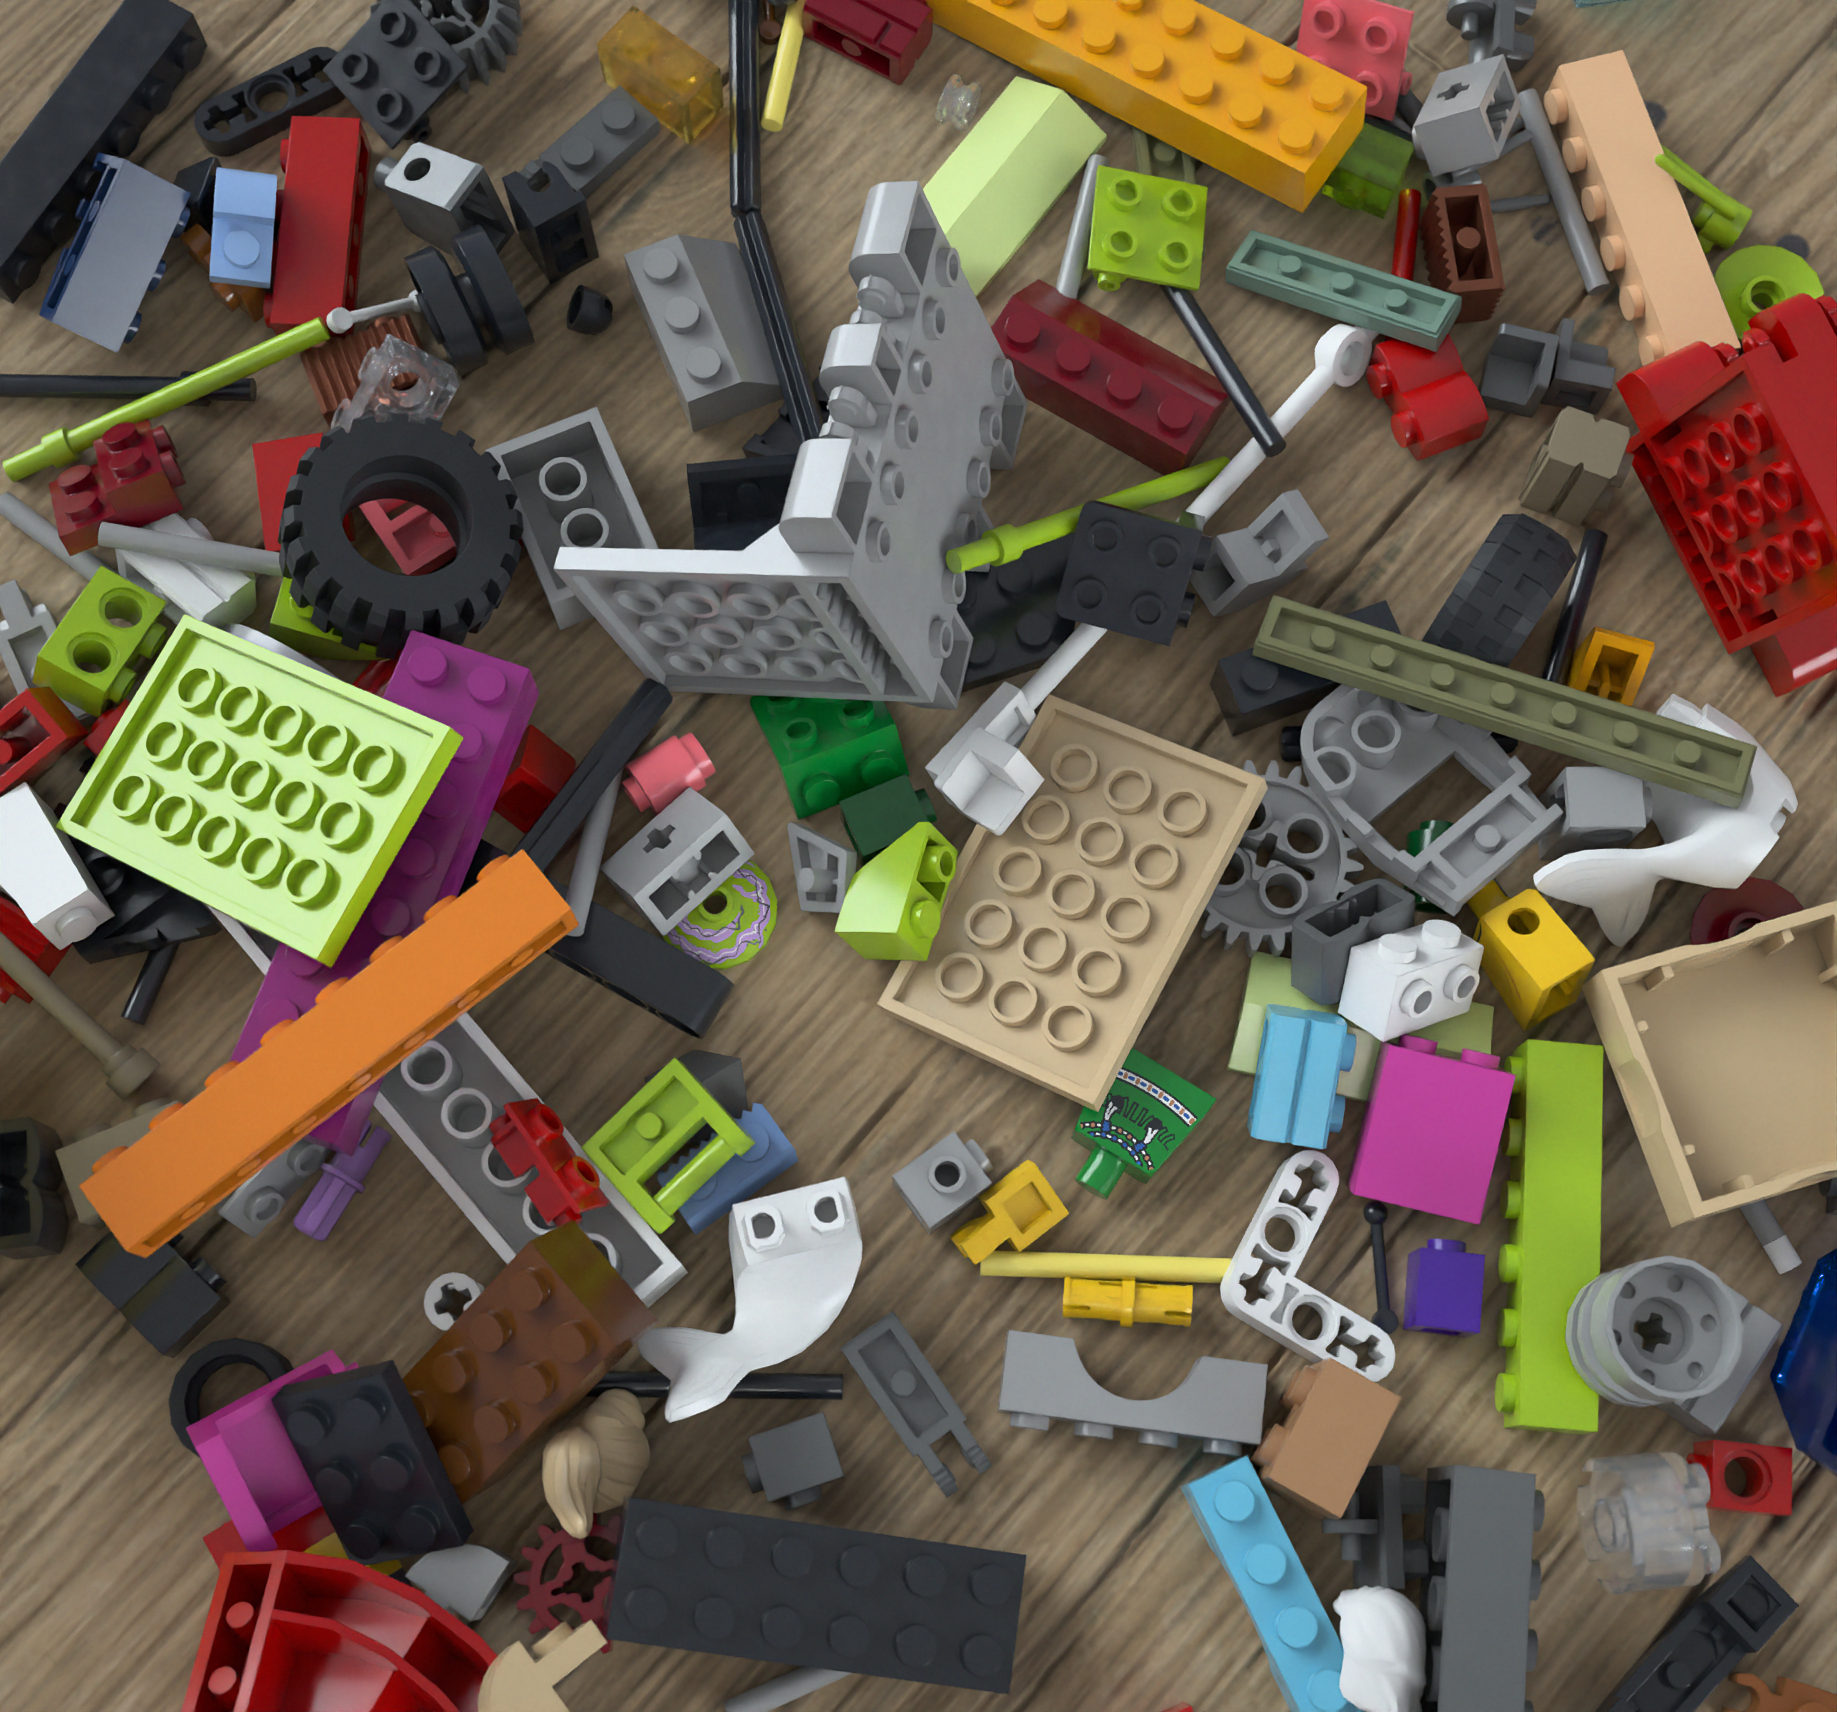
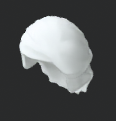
M1364 1586L1360 1589L1342 1591L1338 1599L1332 1603L1334 1611L1341 1616L1340 1634L1344 1658L1339 1687L1342 1696L1357 1708L1367 1712H1422L1420 1698L1427 1683V1678L1425 1674L1426 1626L1421 1613L1403 1594L1389 1588Z

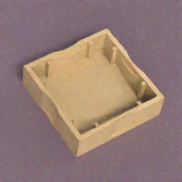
M1837 900L1756 924L1749 930L1724 941L1710 944L1684 945L1603 969L1581 986L1671 1228L1837 1177Z

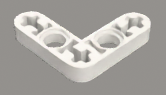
M1303 1150L1285 1160L1278 1168L1222 1278L1220 1285L1221 1300L1226 1309L1235 1317L1315 1364L1330 1357L1371 1381L1377 1382L1385 1378L1394 1366L1396 1358L1395 1349L1389 1335L1378 1326L1295 1278L1339 1185L1338 1170L1330 1158L1324 1153L1315 1150ZM1310 1167L1315 1172L1312 1181L1320 1188L1305 1194L1297 1207L1285 1204L1295 1198L1301 1186L1302 1180L1294 1172L1299 1173ZM1279 1217L1286 1220L1292 1226L1295 1241L1290 1251L1280 1252L1268 1244L1264 1230L1270 1218ZM1251 1252H1253L1258 1258L1251 1257ZM1262 1262L1280 1266V1272L1276 1267L1266 1270L1258 1284V1290L1266 1295L1265 1299L1260 1298L1248 1304L1244 1300L1246 1289L1239 1284V1280L1245 1281L1253 1277L1258 1272ZM1298 1305H1309L1320 1314L1323 1327L1317 1339L1307 1340L1296 1333L1292 1324V1316ZM1341 1324L1344 1326V1330L1338 1334ZM1336 1336L1352 1346L1367 1341L1370 1344L1367 1354L1375 1360L1374 1365L1371 1364L1358 1369L1355 1366L1358 1356L1350 1349L1339 1345L1331 1348L1330 1353H1328L1325 1348L1332 1343Z

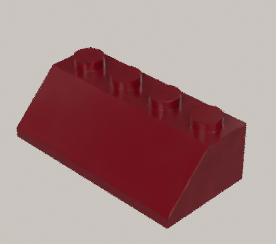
M1040 279L1012 295L991 327L1005 358L1011 360L1013 364L1014 376L1026 399L1164 476L1190 466L1231 401L1214 375L1082 302L1064 296L1055 287Z

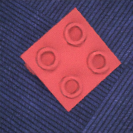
M1304 0L1296 51L1367 86L1365 113L1393 121L1399 94L1405 96L1408 93L1413 79V74L1406 72L1404 65L1414 11L1375 0Z

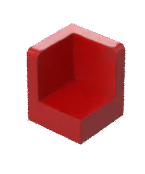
M530 724L524 731L493 810L526 834L574 771L575 759Z

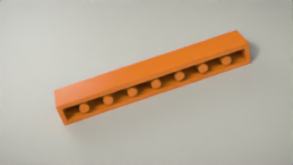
M523 849L511 858L509 855H502L491 861L478 874V883L458 898L455 895H450L437 902L424 915L423 920L425 923L406 938L396 936L384 942L370 956L369 961L371 964L352 979L342 977L330 983L315 998L317 1005L296 1021L292 1018L286 1019L272 1027L261 1038V1048L241 1063L235 1060L218 1068L206 1079L204 1086L207 1089L186 1105L176 1103L164 1109L149 1123V1133L129 1148L123 1145L109 1151L93 1165L91 1170L94 1174L80 1184L79 1188L126 1251L143 1258L150 1256L579 925L572 909Z

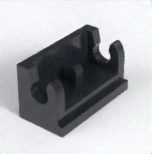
M543 161L541 166L544 176L551 181L550 187L543 192L531 190L528 181L516 170L503 177L502 180L519 238L549 283L552 284L599 257L586 198L580 190L573 191L554 164Z

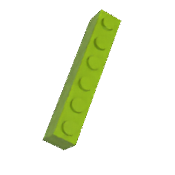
M1527 1039L1513 1050V1056H1507L1503 1068L1516 1076L1511 1092V1118H1505L1501 1134L1502 1153L1505 1156H1510V1181H1503L1500 1192V1214L1502 1218L1509 1219L1508 1244L1503 1243L1501 1245L1498 1258L1499 1279L1501 1282H1507V1308H1500L1496 1334L1498 1345L1506 1347L1505 1373H1499L1496 1379L1495 1405L1498 1412L1504 1413V1428L1579 1435L1598 1432V1393L1587 1386L1573 1367L1565 1335L1567 1314L1579 1290L1600 1275L1603 1045Z

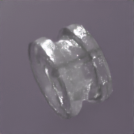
M953 74L940 97L935 116L936 122L944 125L947 121H952L955 124V130L963 133L968 128L977 110L982 93V85L975 81L971 85H965L961 75Z

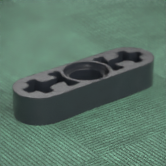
M328 47L311 48L205 101L197 109L194 116L195 129L205 148L216 156H234L290 128L292 116L312 117L340 103L346 96L333 81L329 80L322 83L320 79L315 77V74L323 71L338 52ZM299 82L305 94L298 97L293 83ZM282 92L288 96L287 103L278 111L266 112L259 108L260 100L268 93ZM248 107L254 120L248 122L245 114L242 113V109ZM225 120L231 127V130L221 134L215 124Z

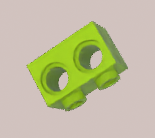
M100 566L38 653L32 683L39 687L50 686L59 698L99 718L111 700L120 705L127 697L138 676V673L132 669L140 657L143 655L148 659H152L163 643L168 628L161 625L167 602L109 569ZM109 619H125L133 626L129 628L113 625ZM82 662L98 665L103 671L98 673L85 672L76 664Z

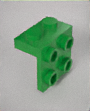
M754 695L750 699L753 714L778 763L791 806L798 820L839 804V801L904 774L910 777L896 723L883 701Z

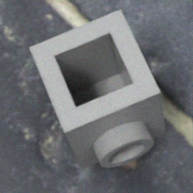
M954 1131L892 1175V1185L928 1235H930L976 1202L980 1195L991 1188L992 1182L987 1177V1174L993 1170V1166L973 1139L963 1144Z

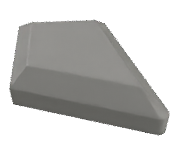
M788 823L787 829L801 911L840 913L847 889L853 875L856 873L857 852L801 823Z

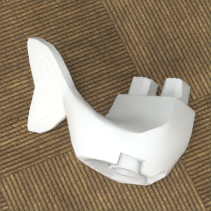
M1672 694L1659 708L1656 715L1758 746L1744 797L1737 809L1642 779L1643 787H1649L1653 800L1651 819L1655 822L1665 845L1647 849L1583 850L1564 855L1542 867L1533 875L1536 888L1545 895L1592 908L1603 932L1615 946L1623 947L1638 932L1648 913L1655 885L1661 879H1673L1715 888L1737 889L1761 863L1779 839L1777 833L1786 820V816L1780 812L1782 807H1785L1791 813L1796 811L1798 802L1787 776L1750 733L1709 704L1699 709L1693 703Z
M845 1177L732 1205V1211L729 1213V1248L736 1300L733 1330L726 1334H719L686 1327H658L650 1329L638 1341V1350L641 1355L671 1380L669 1395L665 1405L666 1420L673 1422L684 1419L718 1405L727 1398L747 1373L755 1369L778 1364L801 1353L827 1331L852 1291L862 1260L863 1249L857 1212L849 1182Z

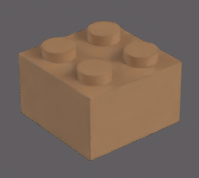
M1330 1357L1310 1366L1305 1365L1302 1371L1296 1369L1288 1380L1278 1402L1287 1408L1279 1425L1276 1423L1272 1429L1266 1427L1261 1433V1444L1254 1446L1249 1457L1250 1462L1257 1466L1255 1472L1263 1488L1319 1520L1341 1518L1402 1397Z

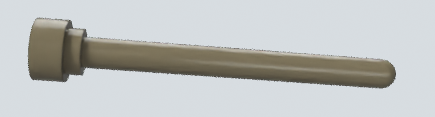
M0 931V967L105 1065L101 1069L109 1078L105 1084L123 1101L127 1099L161 1064L143 1047L138 1051L129 1043L123 1047Z

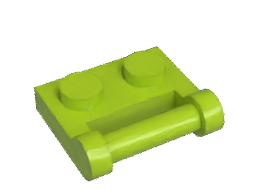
M674 1057L603 1125L581 1149L640 1216L655 1231L662 1234L676 1221L673 1214L736 1153L742 1157L756 1142L683 1062ZM708 1122L718 1135L654 1196L644 1183Z

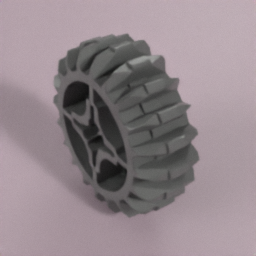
M376 0L377 3L370 5V17L385 0ZM411 0L469 66L464 74L453 84L459 85L466 94L469 91L470 81L478 79L488 86L491 78L489 70L506 72V56L517 55V48L519 46L517 38L522 36L523 23L519 13L521 12L519 0ZM484 6L489 12L485 22L479 28L475 25V22L478 20L477 13Z

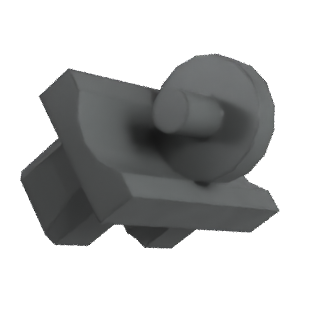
M1450 0L1447 4L1446 20L1451 26L1461 29L1462 39L1470 41L1468 64L1503 54L1508 69L1517 72L1529 62L1534 53V38L1531 35L1514 30V24L1521 26L1532 16L1537 0Z
M1400 1465L1367 1466L1340 1519H1321L1322 1533H1341L1342 1560H1353V1587L1362 1588L1368 1586L1373 1588L1381 1586L1389 1589H1405L1404 1581L1426 1577L1429 1573L1428 1549L1424 1542L1403 1540L1402 1514H1422L1423 1508L1426 1506L1425 1481L1419 1477L1400 1473Z

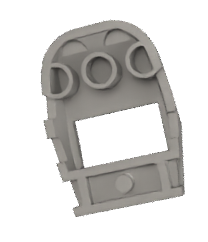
M1341 684L1310 711L1302 726L1300 746L1304 774L1311 789L1328 812L1376 867L1452 916L1456 915L1461 910L1463 904L1544 835L1548 836L1552 833L1563 814V811L1556 803L1548 810L1527 787L1532 774L1516 755L1510 758L1491 737L1492 731ZM1452 756L1493 791L1416 857H1413L1403 849L1398 852L1371 826L1375 820Z

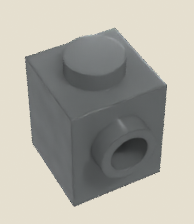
M824 1412L748 1437L752 1452L741 1456L752 1493L764 1490L767 1501L770 1503L782 1499L786 1511L823 1499L820 1486L845 1478Z

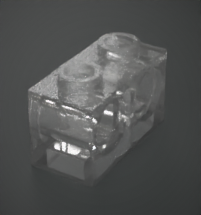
M387 334L380 349L372 347L366 354L358 374V379L362 382L353 399L345 398L338 406L331 423V430L339 426L343 427L348 433L350 432L353 419L370 414L375 417L376 423L386 422L389 412L408 413L409 422L420 424L424 423L425 416L440 421L460 385L452 365ZM411 372L419 376L416 385L409 390L397 391L390 387L391 381L398 374Z

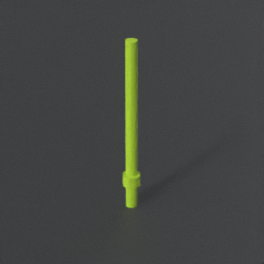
M319 316L70 431L66 427H62L41 437V444L4 460V470L11 481L17 482L52 465L60 469L82 458L81 452L93 447V441L102 438L103 434L111 427L125 422L136 424L145 419L153 420L330 339L329 330L323 319Z
M1220 456L1096 500L1137 511L1208 486L1231 460L1226 456ZM1084 504L1018 527L1004 524L987 530L982 534L980 540L949 550L946 553L947 566L952 573L959 574L987 563L992 566H1000L1017 560L1021 557L1024 550L1075 533Z

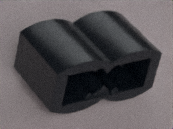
M31 1117L0 1121V1255L14 1260L61 1254L68 1233L67 1210L61 1195L58 1193L63 1179V1172L55 1152L63 1148V1145L55 1129Z
M110 1230L75 1265L120 1310L125 1318L162 1355L175 1358L231 1303L220 1290L228 1282L227 1279L202 1255L192 1262L177 1246L184 1238L181 1232L150 1256L143 1258L126 1251Z

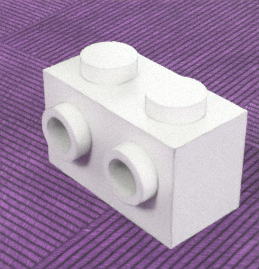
M1439 919L1428 920L1424 924L1393 934H1385L1378 939L1353 946L1350 951L1338 1013L1382 1042L1468 1012L1473 994L1479 984L1478 971L1484 946L1462 934L1460 928L1455 924Z

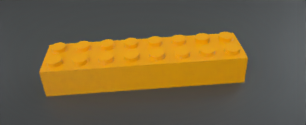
M925 0L928 7L933 9V23L1301 213L1307 208L1363 129L1367 86L1194 0Z

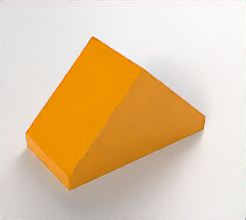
M1595 626L1574 653L1565 686L1632 707L1654 652L1655 642Z

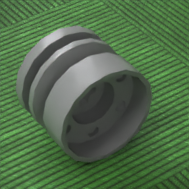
M1666 1255L1600 1274L1581 1288L1567 1314L1565 1340L1573 1367L1590 1389L1612 1403L1640 1408L1706 1395L1727 1380L1741 1355L1743 1324L1735 1298L1716 1274L1694 1260ZM1639 1324L1637 1333L1633 1332L1634 1325ZM1643 1338L1646 1339V1347H1642Z

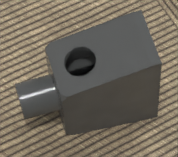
M418 142L410 146L400 161L392 157H386L378 164L375 170V187L388 194L406 228L414 235L452 257L450 249L452 236L478 224L486 232L497 254L500 253L515 232L498 194L482 165Z

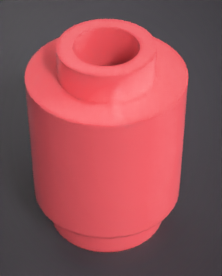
M689 732L679 739L675 735L669 737L626 764L625 769L629 778L622 781L621 784L640 813L650 808L657 816L687 788L691 787L696 792L706 786L705 779L715 774L716 771L699 741Z

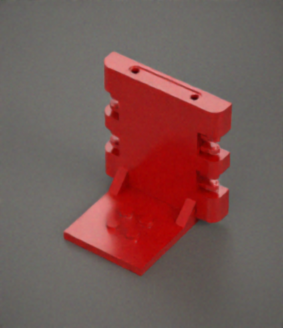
M1806 293L1794 295L1760 311L1747 322L1751 329L1743 332L1742 347L1744 354L1740 357L1734 347L1728 343L1722 342L1711 347L1703 341H1696L1626 374L1616 382L1640 432L1629 439L1625 451L1634 454L1632 466L1728 654L1730 655L1750 646L1776 698L1837 669V303L1830 296L1822 295L1814 299Z

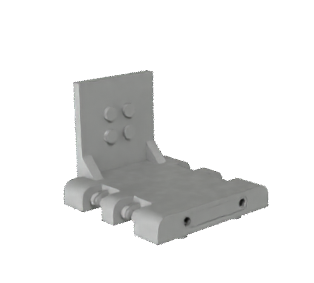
M919 181L879 183L868 192L848 267L849 273L858 288L856 299L859 300L858 309L851 315L849 324L840 325L832 330L819 374V382L829 398L827 409L830 410L828 422L822 426L819 438L805 441L800 446L780 523L743 551L559 548L553 570L646 678L661 682L668 688V691L896 701L920 708L957 710L973 636L956 610L957 605L963 601L965 596V571L959 574L952 573L946 563V553L951 549L980 540L985 531L994 528L981 504L982 499L988 495L990 490V469H1013L1028 402L1014 376L1013 364L1011 360L1005 358L961 268L959 254L955 248H951ZM987 563L967 571L989 572L991 564Z

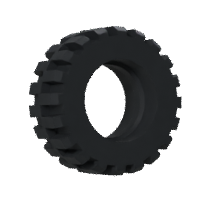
M393 412L388 413L386 422L376 423L375 417L371 414L355 418L352 421L350 432L347 433L343 427L336 426L322 435L320 447L308 448L299 460L296 475L290 478L278 534V543L281 544L279 563L282 576L288 579L292 578L289 593L299 608H306L311 605L314 608L311 622L323 633H328L332 628L343 633L340 644L355 651H358L361 643L377 647L376 657L394 659L397 650L404 649L411 630L456 645L463 644L468 632L477 634L489 622L493 610L498 609L517 567L522 550L519 540L524 529L522 513L517 509H513L518 496L512 482L508 479L498 480L497 476L501 465L490 452L486 451L480 456L473 449L475 439L461 430H458L455 436L441 430L442 421L425 416L423 424L409 422L408 413ZM399 499L412 502L430 511L445 525L456 547V559L447 567L426 575L404 576L387 572L368 562L354 549L342 526L344 516L357 506L373 500Z

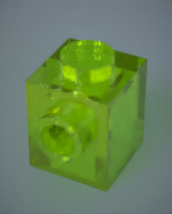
M1364 123L1363 129L1325 181L1322 194L1333 198L1339 205L1352 210L1360 209L1384 219L1405 176L1415 149L1414 144Z

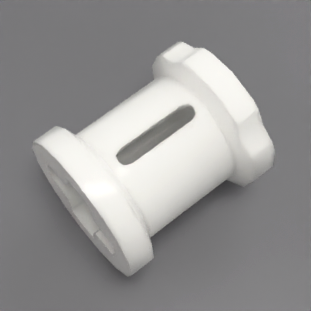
M452 1272L441 1275L430 1284L425 1293L424 1308L427 1317L433 1325L447 1331L458 1319V1317L450 1313H445V1309L453 1304L451 1294L457 1290L467 1297H472V1300L463 1306L465 1311L485 1290L483 1285L476 1283V1281L461 1273Z

